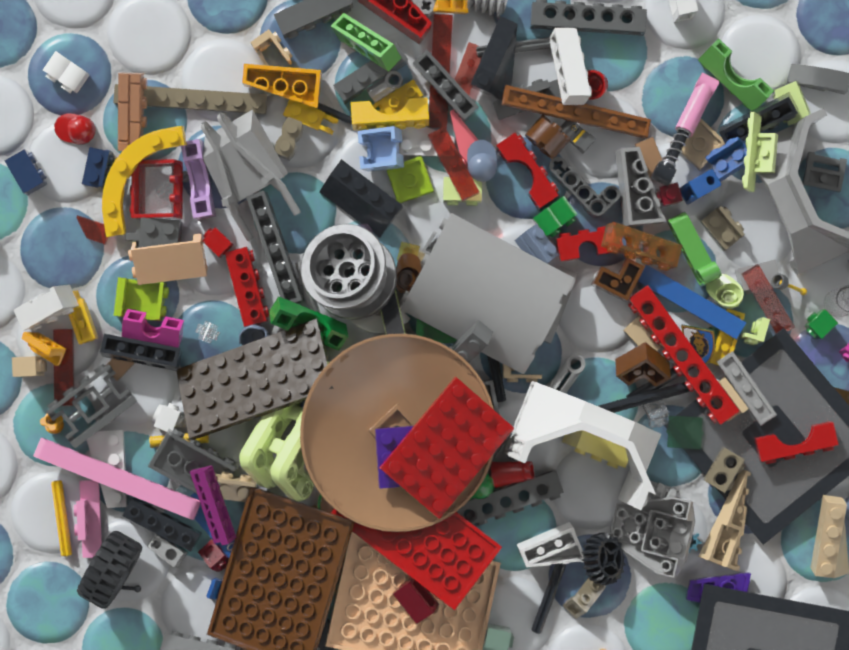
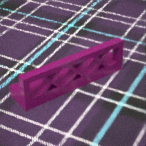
M213 466L191 470L190 474L214 544L221 542L222 545H227L236 538V534Z

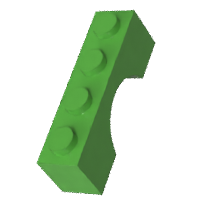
M718 38L698 61L720 83H723L732 95L743 102L747 109L752 111L758 108L774 90L761 78L747 80L737 75L731 65L732 50Z

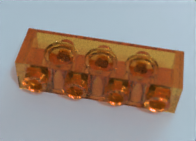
M616 222L606 224L601 247L607 248V251L610 253L618 254L619 252L624 254L625 258H637L643 264L658 265L659 269L665 271L678 266L682 245ZM622 238L626 240V246L623 245ZM640 244L643 246V252L639 248ZM657 249L660 252V257L657 256Z

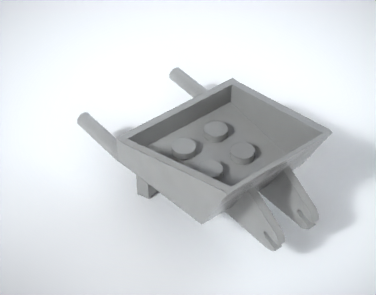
M251 110L234 121H231L223 112H220L217 116L222 126L220 129L215 131L206 121L201 123V129L206 136L204 139L203 160L222 197L223 207H229L232 217L246 240L249 241L254 237L241 217L238 202L271 184L281 192L294 216L301 211L285 184L280 180L288 172L254 111Z

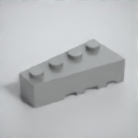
M640 147L621 148L615 151L623 227L666 222V218L660 208L659 199H657L653 189L654 185L649 178L648 169Z

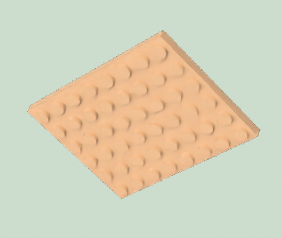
M352 532L343 561L325 646L341 650H482L501 563L496 561L490 563L455 611L432 594L439 603V606L433 614L416 624L393 596V592L408 580L410 576Z

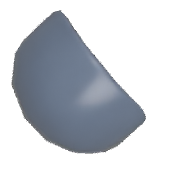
M253 324L246 326L239 334V344L245 345L269 336V333L262 325Z

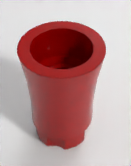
M493 461L491 464V476L494 481V487L499 488L534 479L532 461H526V463L521 461Z

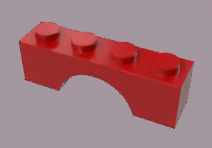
M513 133L497 144L495 148L506 163L517 162L529 169L533 178V184L528 196L536 208L540 210L559 196L557 194L559 190L554 182L550 183L546 178L548 174L543 166L539 167L537 165L535 154L531 150L528 151L526 149L524 138Z
M831 421L811 425L808 437L797 445H786L775 434L754 438L759 461L765 462V464L775 463L777 458L784 457V460L796 458L795 455L803 453V456L815 454L814 450L822 449L823 452L834 450V446L839 445L834 423Z

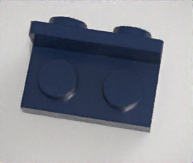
M89 147L82 185L104 189L110 167H112L115 161L112 151Z

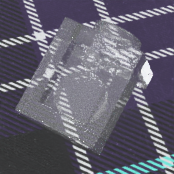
M663 400L642 405L649 418L650 428L662 427L668 422L669 412Z

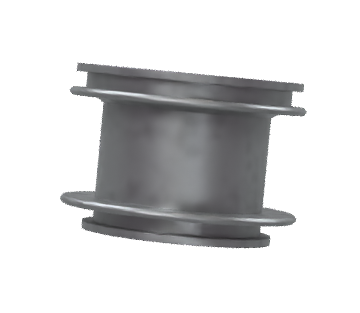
M339 224L323 230L309 243L301 261V279L307 293L329 313L340 318L359 320L378 313L390 301L396 288L397 270L391 253L372 232L358 225ZM345 253V256L338 260L339 255ZM360 253H364L363 257L357 260V256ZM334 269V273L328 276V272ZM370 269L368 275L365 276V272ZM342 285L341 291L336 292V288Z

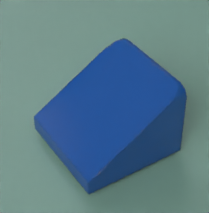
M215 577L212 580L206 595L208 599L217 600L222 579Z

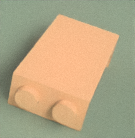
M194 234L193 241L137 248V243L132 242L131 250H128L129 260L133 261L134 267H132L133 278H137L138 285L207 276L208 267L201 234Z

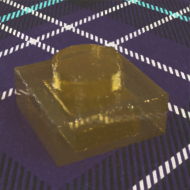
M401 241L397 261L405 253H412L418 256L420 246Z

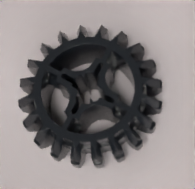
M602 532L591 535L589 539H586L587 544L583 545L585 551L581 552L584 555V558L581 560L584 562L583 569H586V575L595 584H613L621 578V573H624L623 566L626 565L624 563V558H626L623 555L624 550L621 549L622 543L618 542V537H614L613 534Z

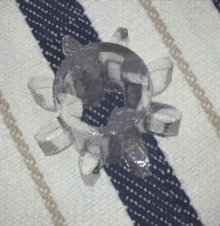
M207 321L203 325L198 324L195 331L199 333L198 339L210 344L212 340L217 341L221 333L216 331L217 325Z

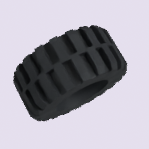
M120 531L111 532L86 569L78 585V595L101 609L108 608L136 565L143 548L141 544Z

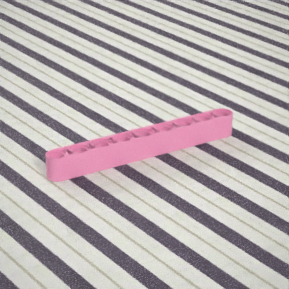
M40 438L33 455L43 461L192 520L195 519L201 504L195 498L45 438Z

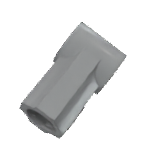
M390 71L385 77L366 90L374 103L402 87L403 78L399 72ZM393 76L399 77V83L396 85L389 83L390 78Z

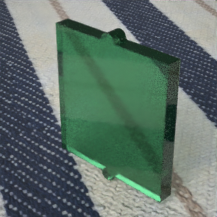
M669 416L668 429L666 430V433H668L667 447L701 449L702 435H704L702 431L703 417Z

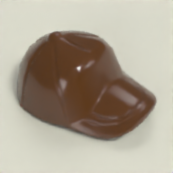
M402 254L397 262L396 288L403 294L406 291L410 292L422 270L420 259L415 254Z

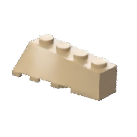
M823 495L811 562V570L815 576L836 578L849 574L845 528L847 504L842 497Z

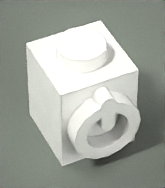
M169 403L168 406L159 404L152 419V422H155L154 427L166 432L168 429L174 431L177 427L180 428L184 419L182 417L183 412L179 411L180 407Z

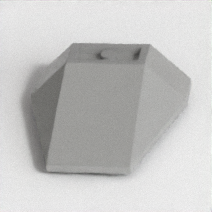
M676 497L649 499L646 506L642 507V510L624 502H619L616 504L610 534L618 537V542L622 543L621 549L657 574L676 578L688 558L696 522L693 502Z

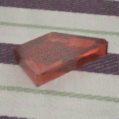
M77 215L76 218L86 238L106 245L108 237H106L104 224Z

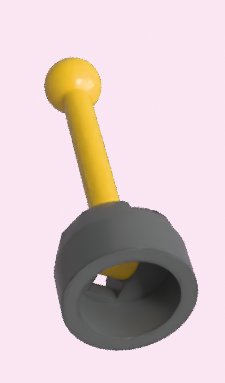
M781 273L775 274L771 280L772 286L776 289L783 290L789 287L800 292L803 296L807 294V289L789 284L788 278Z

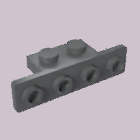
M538 79L533 81L531 86L524 87L522 85L517 87L561 98L558 79L551 82ZM500 100L493 102L499 120L525 111L504 106Z

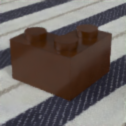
M629 258L625 259L618 274L601 266L591 285L626 302L645 266Z
M646 342L615 359L616 377L628 386L643 377L655 387L671 379L669 361Z

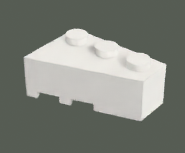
M70 285L53 286L50 288V292L39 294L38 298L22 304L14 309V312L22 330L34 332L41 329V324L45 322L50 324L57 321V316L61 314L66 316L73 313V308L79 306Z
M570 522L517 544L526 567L583 562L581 560L584 558V555L581 553L583 550Z

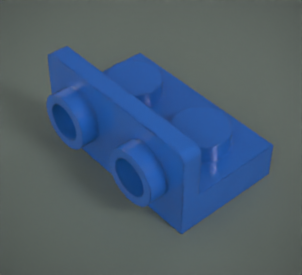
M739 137L732 138L722 147L712 150L705 158L712 165L718 179L723 181L745 167L744 158L747 155V147L745 142Z

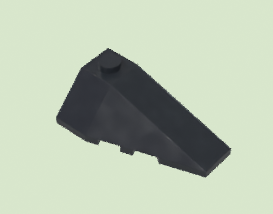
M500 16L469 87L500 101L503 100L505 86L512 85L517 23Z

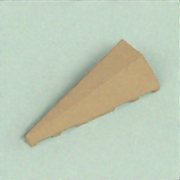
M742 470L738 475L698 556L738 572L740 570V566L737 565L738 555L742 553V549L739 547L740 538L744 536L747 506L744 505L745 495L749 494V489L746 488L747 478L751 476V472Z

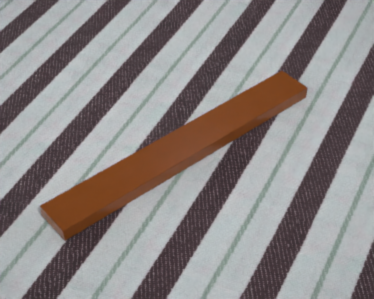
M506 85L502 100V105L644 139L648 138L651 119L589 104L563 105L562 99L559 97Z

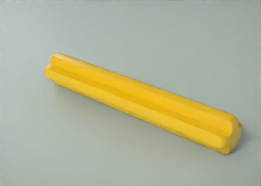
M61 480L51 482L60 551L61 556L72 555L63 483Z

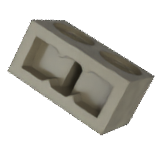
M722 447L703 480L724 493L726 490L730 491L735 484V480H733L737 473L740 474L745 467L743 463L745 459ZM734 457L736 464L731 468L727 467L725 464L726 459ZM718 474L725 475L726 480L723 484L716 483L715 478Z

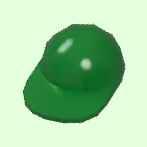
M488 473L470 500L472 498L478 500L485 499L493 492L494 481Z

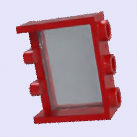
M176 159L142 160L131 174L129 189L131 195L129 207L131 218L141 220V218L182 219V161Z

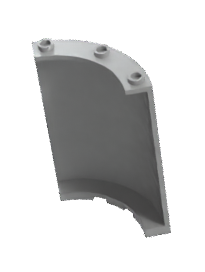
M451 213L448 220L443 219L439 227L442 231L429 255L426 253L420 264L424 266L410 292L406 291L401 299L404 304L400 310L457 340L479 320L493 331L489 344L481 352L525 374L535 357L536 350L542 345L562 306V300L564 296H567L574 277Z

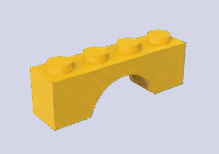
M428 97L410 98L405 107L394 114H384L377 111L370 101L351 102L353 131L358 132L392 126L401 130L406 129V127L425 128V126H429Z

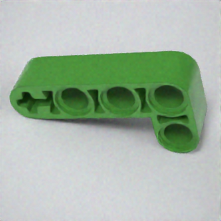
M684 211L668 219V225L699 285L704 286L722 277L718 265L715 261H711L687 213Z

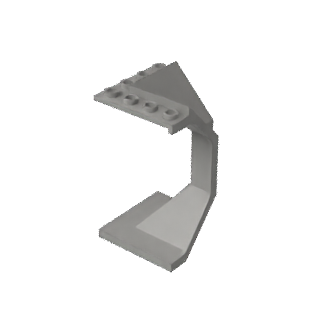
M824 108L804 117L793 126L777 132L778 144L775 173H757L768 189L788 232L794 260L790 261L789 264L792 269L797 268L799 275L849 252V232L819 219L798 175L809 127L827 116Z

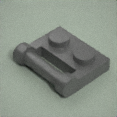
M809 151L806 157L802 184L804 186L841 192L847 159L815 155V152ZM813 163L836 166L838 171L813 167Z

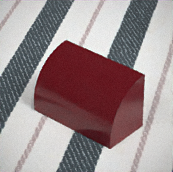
M411 577L393 592V596L416 624L433 614L439 606V603L432 594Z

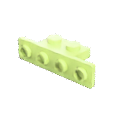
M751 112L747 123L749 134L746 138L747 155L744 158L745 175L742 177V185L745 190L754 192L757 173H775L778 134L760 133L761 116L756 112Z

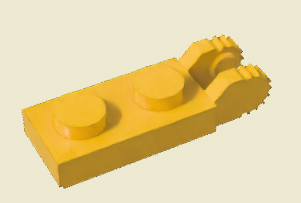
M290 99L283 113V116L286 118L296 119L307 127L333 135L334 131L329 127L321 125L323 119L332 124H337L339 121L323 111Z

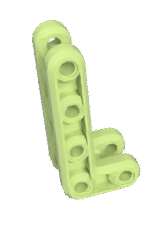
M301 403L261 416L239 455L241 467L258 485L267 489L277 485L289 498L298 502L306 500L311 495L314 487L308 472L304 469L305 463L300 445V423L303 407L300 406ZM292 420L296 421L286 440H281V436Z

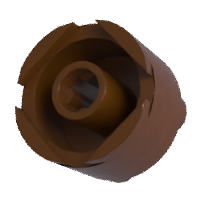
M541 115L527 131L525 137L534 146L536 145L544 155L554 159L571 139L564 132L561 133L562 128L555 122L550 124L551 121L545 115Z

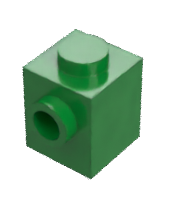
M822 309L817 314L813 312L806 319L808 322L804 326L807 328L806 332L810 337L822 339L838 322L826 309Z

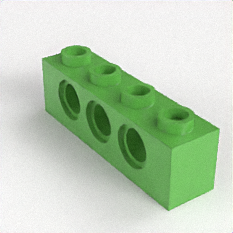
M345 13L331 25V28L341 42L388 72L401 59L393 43Z

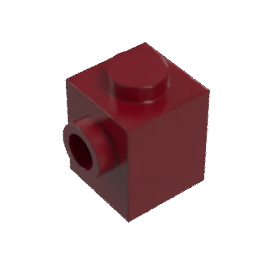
M678 182L669 184L668 187L664 185L656 189L657 192L655 194L657 199H659L661 208L683 201Z

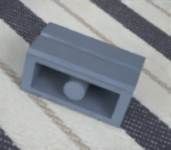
M537 224L514 240L521 250L547 264L559 255L556 247L551 244L544 231Z

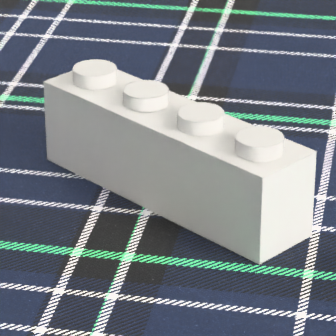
M555 28L549 38L563 105H584L591 96L592 89L588 84V71L585 69L584 53L581 51L580 46L581 38L578 35L577 28Z

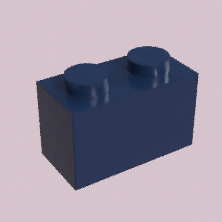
M23 149L6 159L5 163L23 194L28 196L47 185L45 181L47 176L43 169H38L35 164L38 162L35 155Z

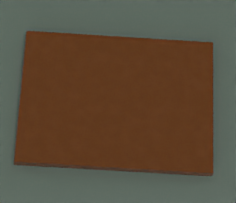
M250 487L207 635L245 650H317L355 522L269 491Z

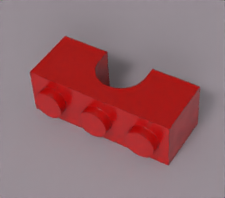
M608 226L598 227L595 232H590L589 229L578 231V235L572 236L571 233L559 234L560 238L555 240L557 252L559 253V262L579 259V246L584 242L591 243L595 247L597 256L618 251L614 228L609 229Z

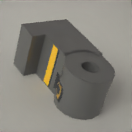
M566 120L560 126L562 128L561 133L564 132L571 139L569 142L582 154L596 140L593 135L586 132L576 122Z

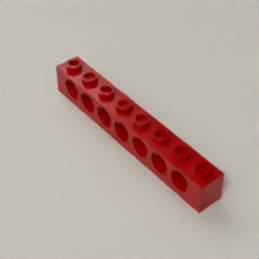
M647 285L628 299L630 302L628 307L634 314L638 313L641 318L639 322L645 330L648 328L651 331L652 335L650 337L654 343L662 346L664 349L662 354L668 361L671 359L675 364L673 369L679 377L683 375L686 380L684 384L690 392L694 391L698 396L696 400L702 408H707L709 411L707 415L713 424L717 422L718 425H721L737 414L739 409L650 287ZM646 304L651 305L653 312L645 314L642 307ZM661 320L664 323V328L657 330L654 327V321ZM671 335L675 338L676 342L673 346L666 344V336ZM677 352H685L687 355L686 361H679L676 356ZM690 367L697 368V377H691L688 374ZM705 382L709 385L710 390L708 393L700 391L699 386L701 383ZM713 398L721 401L719 409H714L711 406Z

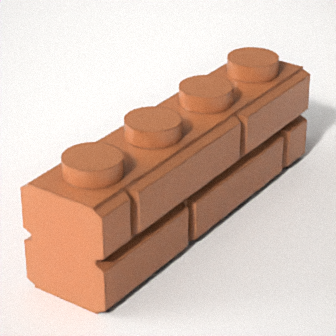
M118 73V151H123L136 139L144 135V128L147 127V117L144 116V109H147V97H144V89H147L148 82L147 78H144V73Z

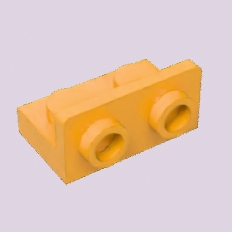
M40 332L23 333L21 339L28 343L27 345L31 347L30 349L56 366L60 365L66 351L64 347Z

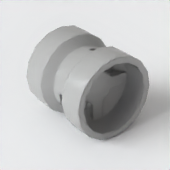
M658 482L654 488L655 494L652 493L651 499L675 497L677 490L671 487L666 488L664 484Z

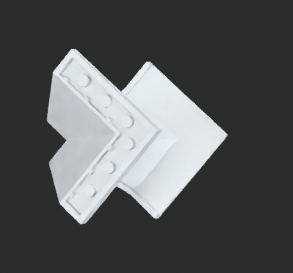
M531 381L514 423V430L510 433L503 453L526 463L530 450L534 445L579 430L625 447L630 465L618 500L642 510V507H645L648 502V493L655 494L646 471L661 434L596 405Z

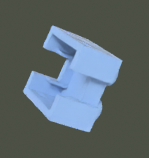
M392 126L358 131V142L367 147L368 156H360V169L372 172L404 168V158L399 153V143L402 142L401 129Z

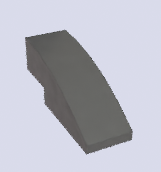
M791 64L787 83H793L798 80L799 85L802 87L823 92L826 90L843 95L848 92L849 73L816 66Z

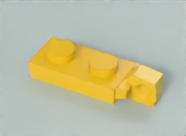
M77 290L73 291L79 306L73 308L74 312L69 314V318L78 344L82 345L98 339V335L84 298H81Z

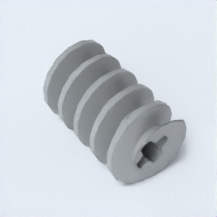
M468 0L467 8L470 9L475 5V11H478L482 7L483 14L489 9L490 16L496 12L497 18H500L504 14L508 0Z

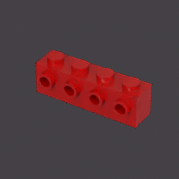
M243 247L225 252L244 327L268 322L267 317H270L268 306L263 304L262 299L265 298L263 287L259 288L257 280H260L258 269H254L253 266L255 261L253 250L249 251L248 247Z

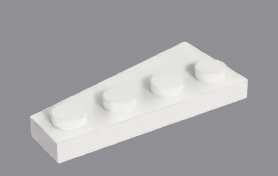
M124 430L98 431L87 439L92 458L126 471ZM100 483L107 508L127 507L126 493Z

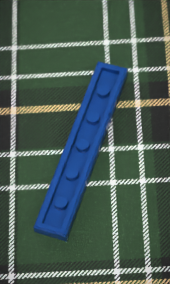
M645 265L638 280L640 284L648 285L657 294L732 338H738L746 322L649 265Z

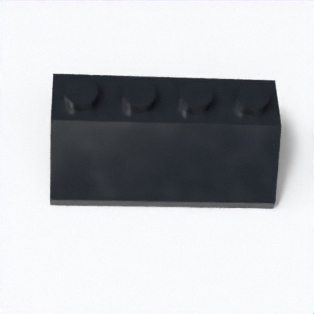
M342 159L330 173L319 191L379 238H381L403 209L402 204Z

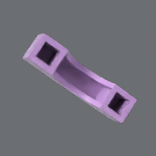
M200 139L186 141L187 145L181 146L190 181V202L193 218L201 220L216 217L209 172L203 160L204 142Z

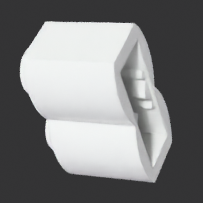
M56 51L43 69L47 73L45 77L54 83L58 80L62 83L61 88L69 93L72 90L78 93L90 75Z

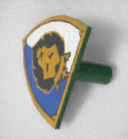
M682 324V333L705 364L710 362L716 349L715 330L712 327L705 329Z

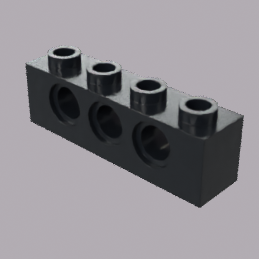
M105 333L100 349L102 357L172 371H178L182 356L181 349L177 347Z
M135 497L130 499L122 515L190 552L194 550L202 535L201 531Z

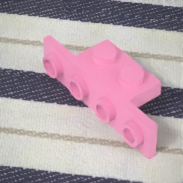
M93 480L79 481L80 500L76 501V505H74V516H77L74 532L75 536H78V540H82V557L93 558L102 545L100 484Z

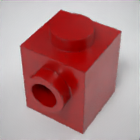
M216 227L213 230L210 228L203 235L204 239L202 242L220 258L234 245Z

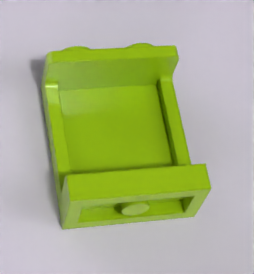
M118 277L113 316L124 317L127 309L146 312V320L162 321L167 313V306H164L165 298L168 299L169 287H166L167 283L158 282L138 285L137 280Z

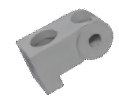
M157 534L148 545L154 553L172 567H179L188 554L183 548Z

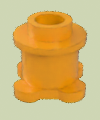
M46 414L44 418L40 419V424L45 426L48 433L57 434L64 428V418L60 415L53 421Z

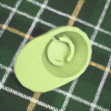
M722 274V277L706 284L707 293L719 306L725 309H733L741 304L744 296L743 289L730 276Z

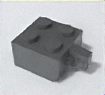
M141 218L140 229H136V233L126 232L125 240L136 242L139 248L180 243L182 222L171 219Z

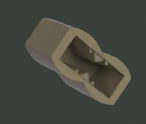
M288 117L283 123L282 135L275 144V151L279 157L290 161L295 155L296 143L303 134V124L301 121Z

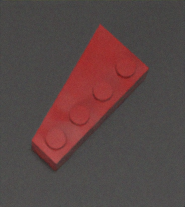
M357 0L419 45L431 29L432 22L411 0Z

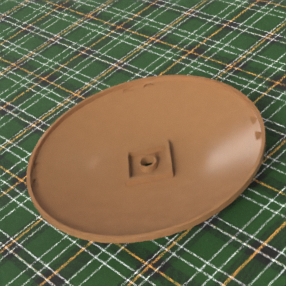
M387 334L365 339L350 346L332 359L321 371L309 390L304 403L300 423V445L305 467L312 482L334 509L350 520L366 527L382 531L400 532L434 525L454 514L470 500L482 484L489 470L493 455L443 516L438 519L401 486L379 488L375 429L391 428L394 426H414L454 377L461 380L493 409L491 398L484 383L473 367L462 356L442 343L426 337L410 334Z

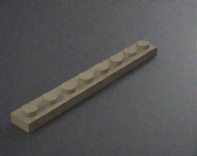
M115 84L114 104H118V84ZM147 86V89H144V97H147L148 107L247 113L253 110L255 114H266L267 94Z

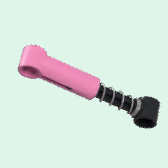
M703 72L701 73L693 89L694 91L675 127L677 134H674V140L670 142V148L666 150V156L657 163L651 179L667 187L669 186L677 170L675 169V162L679 161L678 156L682 153L683 146H686V140L693 136L707 104L719 84V80Z

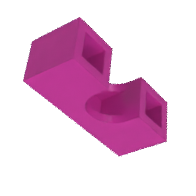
M127 309L122 322L121 337L179 348L183 336L184 320L165 316L161 327H153L146 320V312Z

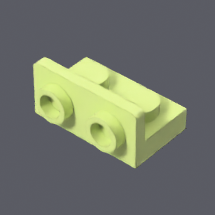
M762 317L757 319L756 322L753 321L750 330L753 334L743 333L740 335V338L744 339V343L754 346L764 342L770 319Z

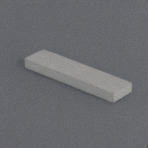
M733 351L717 361V364L760 426L777 416Z

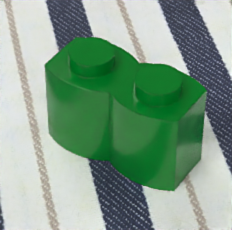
M563 196L532 220L544 231L546 237L550 236L553 238L561 232L559 228L564 224L568 227L576 221L574 217L577 216V213L565 196Z

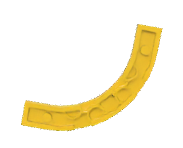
M184 126L161 129L143 135L128 145L117 157L107 175L102 196V213L106 237L124 235L127 232L123 213L124 187L127 179L130 178L135 168L144 158L164 149L187 145Z

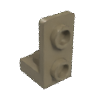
M588 578L578 592L566 600L562 606L577 619L587 613L604 591L606 585L595 584Z

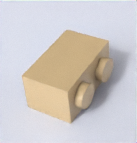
M12 357L13 377L45 376L44 372H47L46 360L44 361L43 357Z

